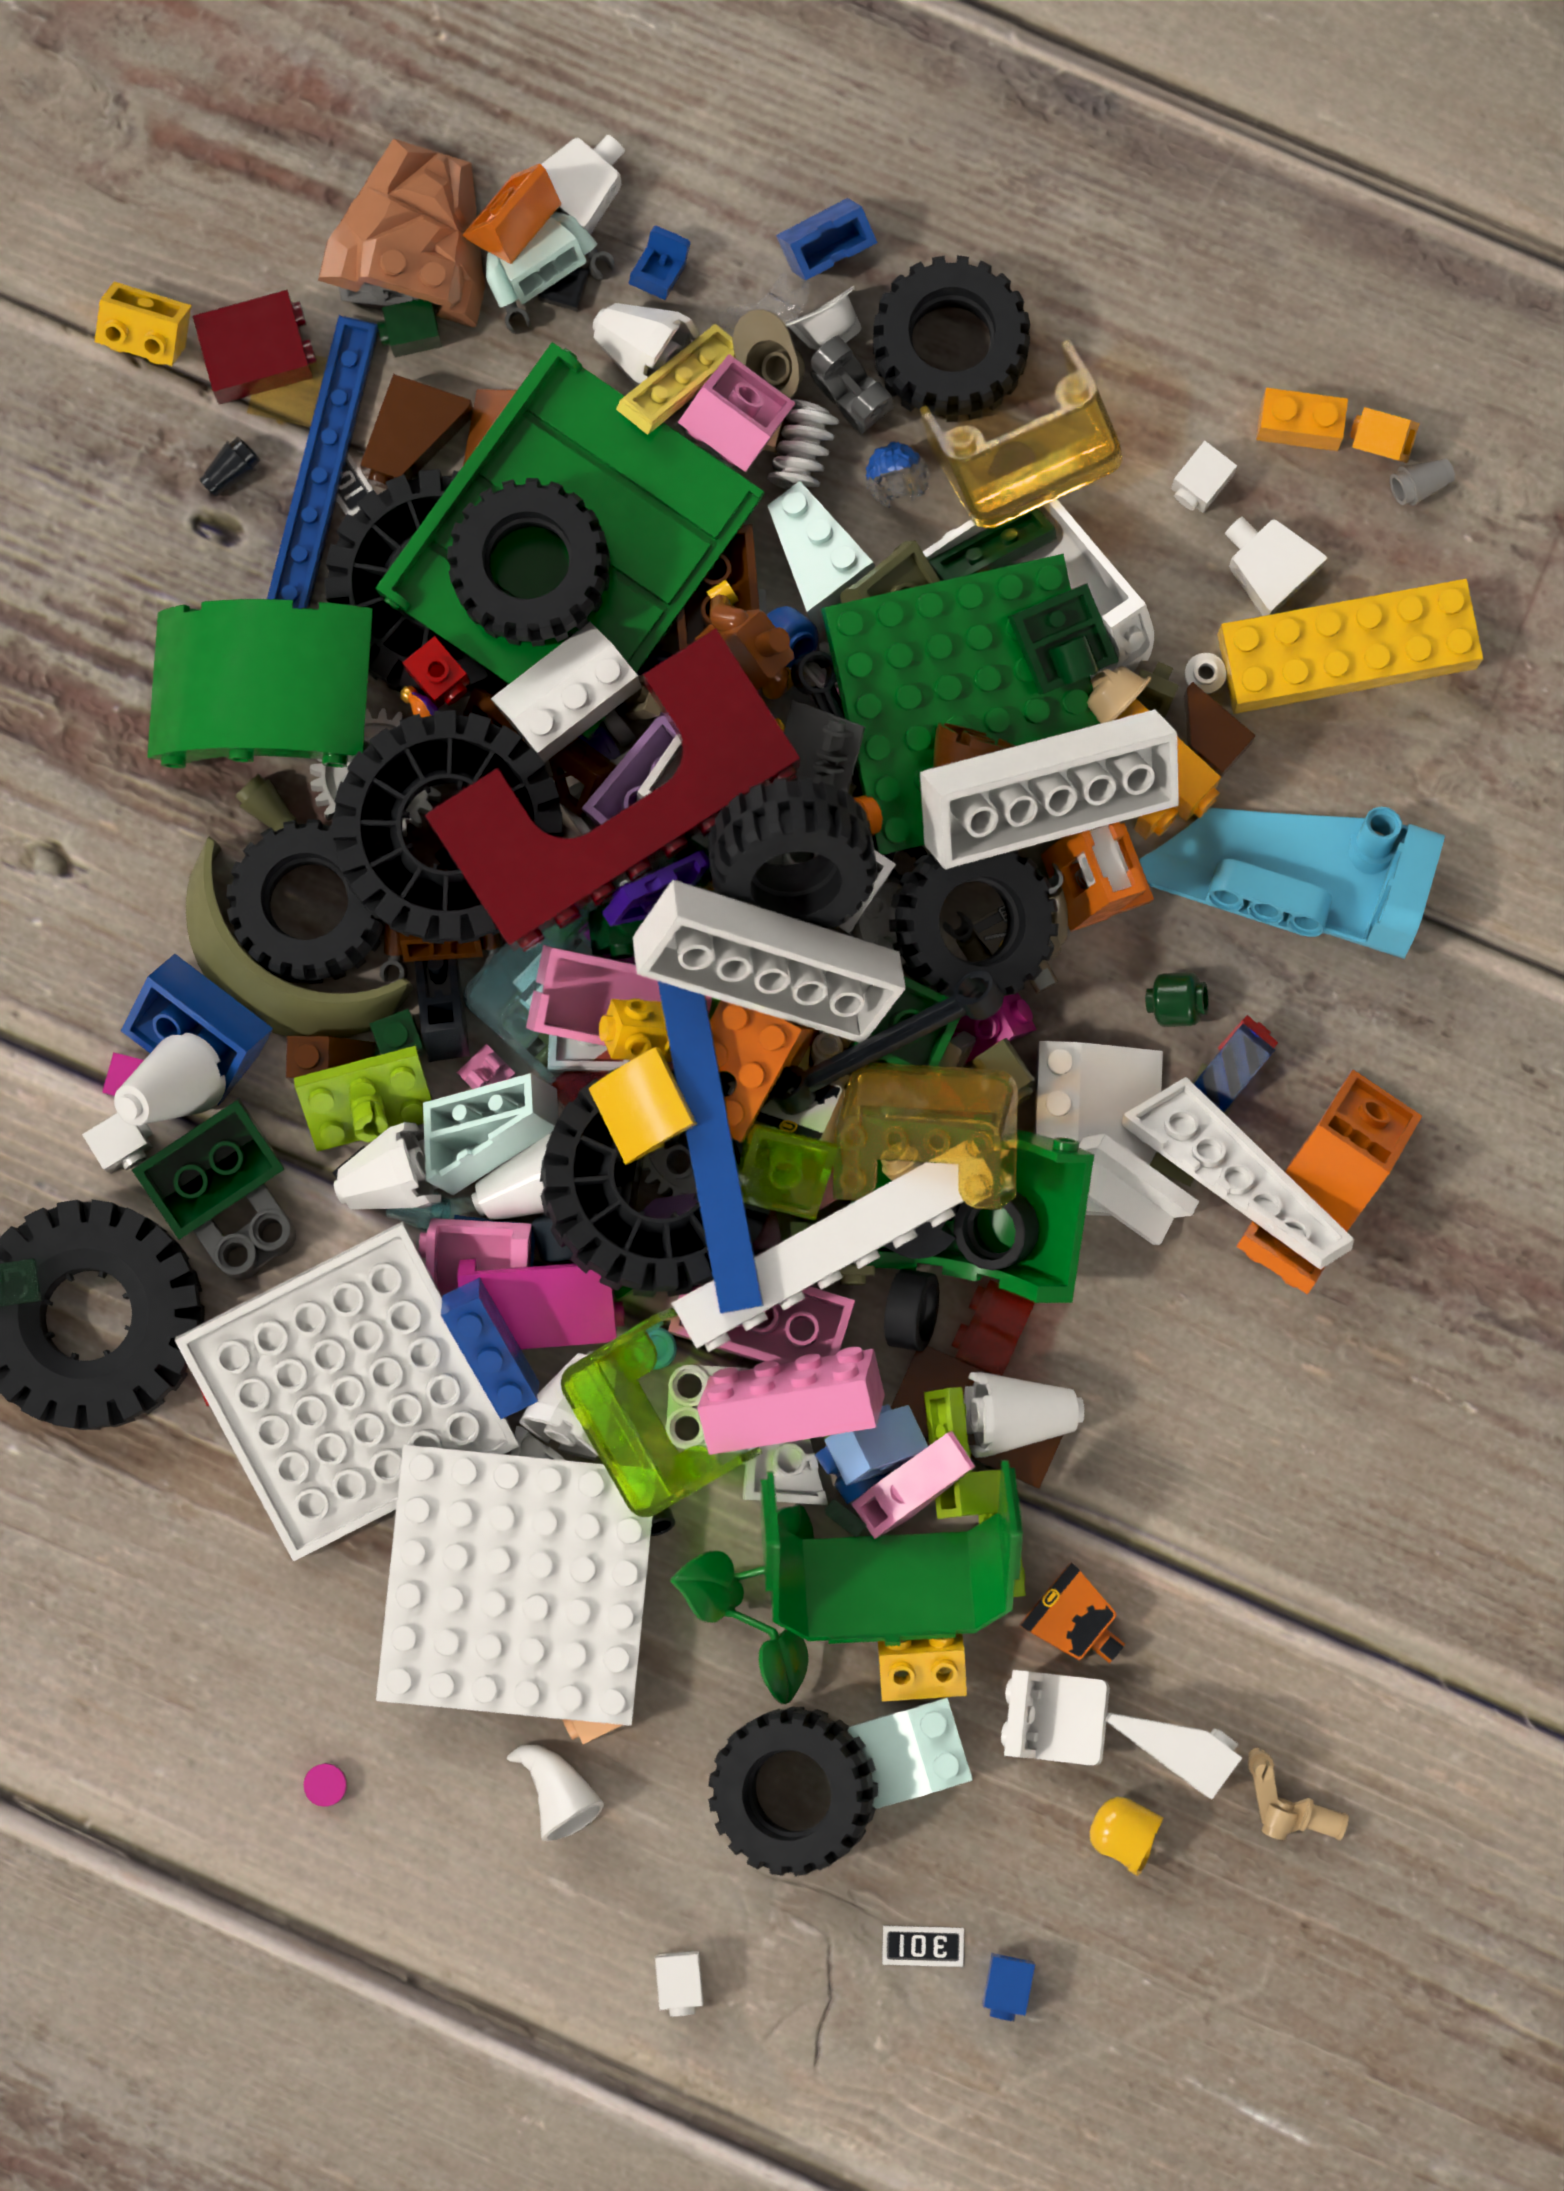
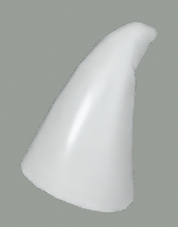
M521 1745L507 1756L508 1761L522 1763L531 1772V1777L538 1793L542 1841H553L570 1836L590 1824L604 1807L603 1801L582 1776L557 1753L541 1745Z

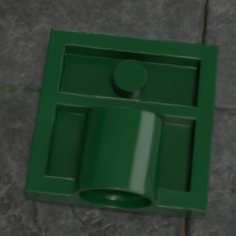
M1087 583L1008 616L1039 694H1045L1061 686L1079 681L1099 672L1100 669L1119 662Z

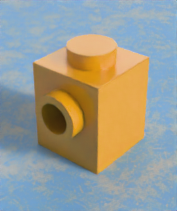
M1364 407L1362 415L1356 416L1351 428L1350 437L1354 439L1352 447L1408 464L1420 423Z

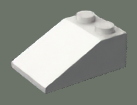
M1107 1712L1105 1721L1210 1799H1213L1242 1759L1240 1755L1234 1752L1239 1744L1218 1729L1214 1728L1209 1733L1198 1728Z

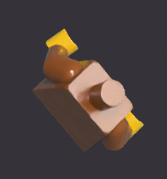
M724 580L707 591L711 598V624L695 640L716 628L756 691L762 687V692L768 699H778L794 686L791 680V670L786 667L794 659V652L789 647L790 637L785 629L775 627L762 610L744 611L743 609L731 606L739 600L729 583Z

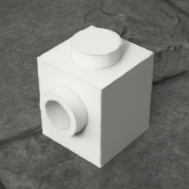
M118 1113L82 1134L103 1170L110 1174L122 1166L125 1170H129L147 1159L145 1152L153 1148L147 1138L153 1134L149 1125H130Z

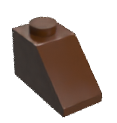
M1191 682L1184 694L1187 745L1222 778L1252 744L1256 735L1194 682Z
M287 1036L286 1078L294 1084L295 1077L376 1056V1043L329 1036Z

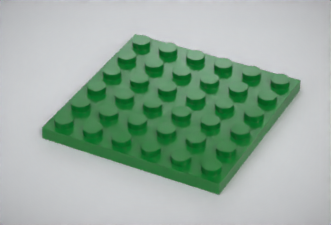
M1064 554L821 608L845 719L866 727L856 761V769L862 796L873 797L879 804L882 812L881 830L872 836L874 850L884 855L925 845L920 772L933 769L935 736L938 723L943 725L945 723L955 724L987 733L986 736L994 739V744L996 745L1000 738L1016 746L1100 724L1087 703L1093 691L1090 676L1045 694H1039L1008 618L1012 614L1071 589Z

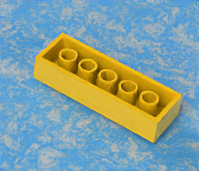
M1467 578L1223 623L1217 634L1222 661L1226 667V681L1233 714L1475 670L1483 660Z

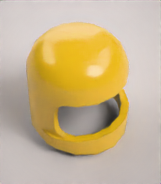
M1125 1797L1111 1798L1099 1808L1093 1819L1089 1832L1090 1842L1101 1855L1109 1856L1121 1862L1127 1867V1871L1138 1876L1147 1864L1154 1837L1164 1817Z

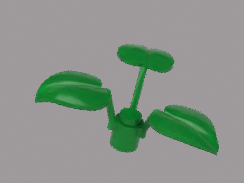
M801 1504L786 1506L777 1510L779 1527L801 1539H814L811 1520ZM711 1550L700 1554L684 1565L670 1581L681 1592L692 1612L701 1621L714 1623L723 1617H733L769 1635L771 1640L765 1641L759 1649L760 1672L772 1696L780 1704L787 1705L796 1695L807 1673L809 1655L804 1639L786 1629L779 1634L775 1628L735 1610V1607L739 1606L744 1598V1589L739 1581L763 1575L764 1566L734 1573V1564L725 1552Z

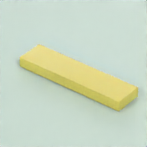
M714 324L619 401L616 410L647 435L650 434L698 394L702 386L728 354L736 359L732 337L718 325Z

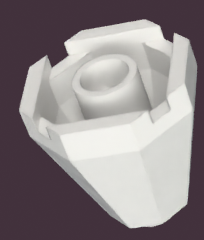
M615 303L600 310L593 322L594 339L636 387L687 347L690 339L694 341L699 335L692 319L679 312Z
M404 1122L388 1128L338 1169L337 1180L334 1181V1190L342 1204L346 1203L350 1209L427 1208L441 1203V1195H434V1190L438 1189V1187L426 1181L424 1139L418 1141L414 1133L421 1131L417 1124Z
M588 1351L586 1355L577 1353L537 1394L538 1402L526 1407L519 1423L538 1439L549 1443L551 1438L561 1443L558 1449L568 1454L595 1460L607 1439L616 1373L609 1367L610 1360L594 1351Z

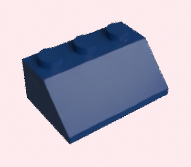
M174 954L147 977L121 1032L149 1053L163 1039L174 1034H195L208 1042L216 1051L221 1061L217 1064L220 1077L225 1075V1092L217 1104L219 1106L259 1056L273 1028L178 955Z

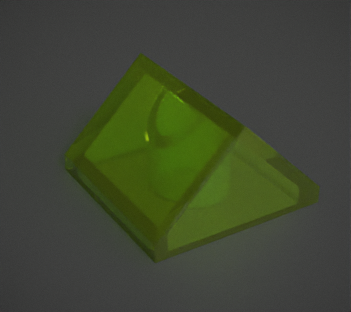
M755 1124L744 1140L738 1169L744 1203L816 1220L839 1144Z

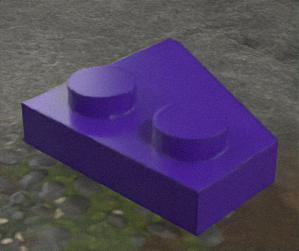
M703 850L698 851L635 882H629L620 886L613 893V900L602 912L610 927L646 919L672 880L694 886L710 867L709 858Z

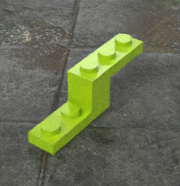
M962 1387L924 1392L929 1446L952 1431L969 1458H971L965 1418L966 1405L963 1399ZM970 1470L935 1499L937 1519L978 1515L980 1524L998 1513L1001 1470L971 1472ZM1022 1555L1020 1579H1015L1013 1597L1026 1596L1025 1570L1022 1564Z

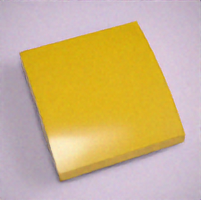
M654 1047L632 1059L589 1088L626 1165L664 1146L665 1141L697 1125L666 1059L658 1047Z

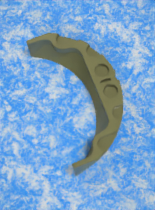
M210 836L207 838L190 874L186 895V922L189 940L196 961L205 977L273 1028L272 1033L285 1037H349L371 1030L369 1023L393 1015L399 1010L414 989L412 984L404 977L388 985L368 991L326 993L295 986L274 976L257 964L237 943L221 915L214 892L212 862L222 848Z

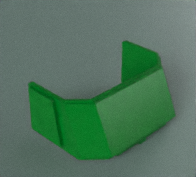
M1001 1460L998 1513L969 1531L882 1535L876 1539L873 1536L801 1539L778 1526L774 1471H767V1479H761V1532L765 1590L770 1591L772 1621L807 1641H828V1644L885 1641V1646H900V1640L956 1638V1634L976 1633L1012 1611L1015 1579H1020L1023 1527L1015 1468H1009L1008 1460Z

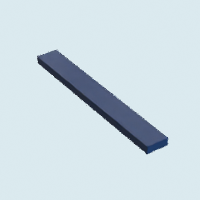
M338 316L267 599L293 600V608L295 609L310 607L379 334L378 324Z
M658 981L676 1082L697 1125L686 1130L719 1311L720 1314L760 1307L763 1306V1300L706 998L703 994Z

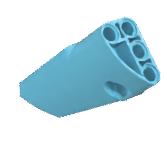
M1387 807L1373 808L1365 818L1210 808L1201 818L1196 819L1154 851L1141 857L1139 861L1147 882L1151 887L1302 936L1316 937L1325 933L1405 959L1423 917L1445 835L1412 824H1408V826L1403 825L1400 816L1394 810Z

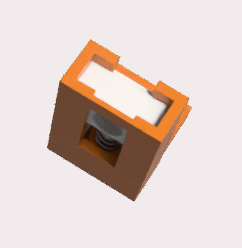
M1120 822L1062 837L1041 854L1049 878H1052L1054 875L1052 863L1058 866L1063 875L1061 887L1063 888L1067 903L1070 932L1105 921L1113 915L1149 904L1154 900L1125 823L1120 824Z

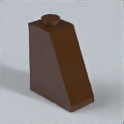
M393 374L360 464L364 476L368 477L367 481L377 487L388 489L386 481L405 474L407 481L412 480L472 418L473 405L471 400Z

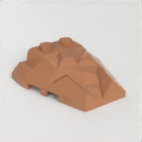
M393 138L361 191L346 211L343 219L326 242L318 281L358 292L364 282L438 304L437 317L475 328L478 323L485 291L481 247L469 242L463 236V233L477 218L471 162Z

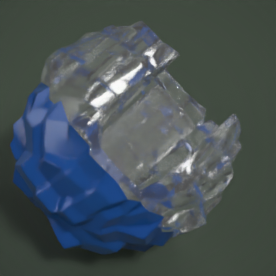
M893 441L888 446L876 448L874 454L869 458V464L866 467V488L869 489L870 494L876 501L887 508H891L890 501L894 497L898 499L909 494L912 501L925 494L929 487V478L931 477L929 467L926 461L911 447Z

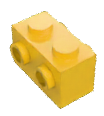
M114 281L100 299L94 342L108 346L116 352H128L147 358L155 364L173 366L186 347L192 305Z
M956 1634V1638L900 1640V1646H885V1641H878L882 1702L967 1696L962 1634Z

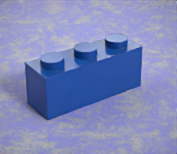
M480 1278L475 1279L442 1295L441 1317L500 1419L537 1403L539 1380Z

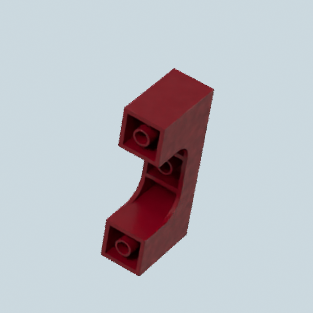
M716 628L643 674L646 688L681 741L683 747L682 759L677 771L670 780L585 835L575 838H558L543 832L532 822L498 768L425 814L513 951L520 947L524 953L531 950L546 939L542 933L557 924L560 929H563L582 916L579 911L580 908L591 901L596 906H599L612 898L616 890L615 886L629 878L631 882H635L645 877L654 870L652 862L663 855L668 860L676 857L689 848L688 839L698 832H701L703 837L708 836L718 814L724 807L730 808L729 802L738 794L746 795L750 793L749 789L752 786L763 783L764 786L773 784L774 779L786 777L787 781H793L797 778L796 774L798 772L796 770L800 767L799 755Z

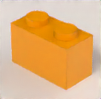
M1266 387L1261 400L1256 440L1338 451L1344 435L1348 399Z

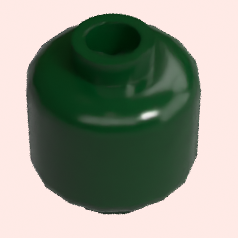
M1192 972L1163 973L1158 975L1154 981L1153 988L1146 989L1145 1003L1147 1013H1154L1156 1021L1162 1027L1196 1025L1200 1021L1201 1015H1207L1209 998L1206 982H1200L1197 975Z

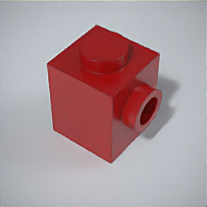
M435 636L402 662L408 674L438 708L444 703L448 706L456 703L467 692L465 686L470 683L467 673Z

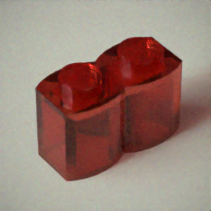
M991 1279L986 1288L978 1285L968 1307L976 1311L969 1326L963 1323L960 1324L951 1344L952 1347L958 1349L955 1358L989 1374L1003 1376L1035 1302L999 1288V1283Z

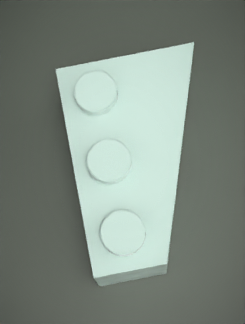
M799 481L767 506L810 621L816 625L818 633L825 629L821 608L841 604V592L859 581L874 569L875 565L822 504Z
M530 1073L424 1102L426 1181L454 1195L546 1135L552 1133L558 1120L557 1089Z

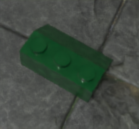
M238 1098L132 1169V1172L180 1240L285 1169L263 1132L240 1098Z

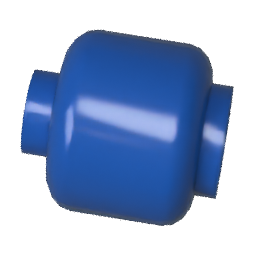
M783 606L767 614L773 625L785 629L790 637L789 647L794 652V659L786 665L787 668H792L794 661L799 656L816 651L819 640L817 627L795 608Z

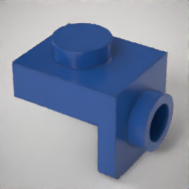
M654 226L650 232L647 247L630 274L628 284L666 300L685 269L691 242L674 232Z

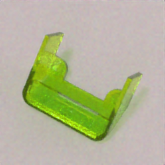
M674 1308L653 1315L570 1365L564 1371L561 1378L562 1392L627 1507L632 1513L640 1517H651L763 1454L761 1449L756 1447L722 1464L717 1454L709 1455L705 1445H694L679 1453L670 1440L665 1427L638 1379L651 1372L657 1362V1350L648 1334L677 1317L678 1314Z

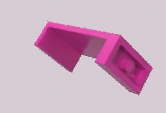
M476 1259L459 1260L457 1272L458 1288L480 1278L520 1349L617 1342V1327L625 1326L623 1301L615 1302L614 1289L599 1283L601 1276L591 1269L586 1274L576 1264L477 1271Z

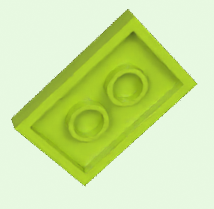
M416 1046L294 1078L295 1089L317 1152L360 1140L372 1142L388 1128L404 1122L416 1123L417 1125L424 1124L423 1103L433 1100Z

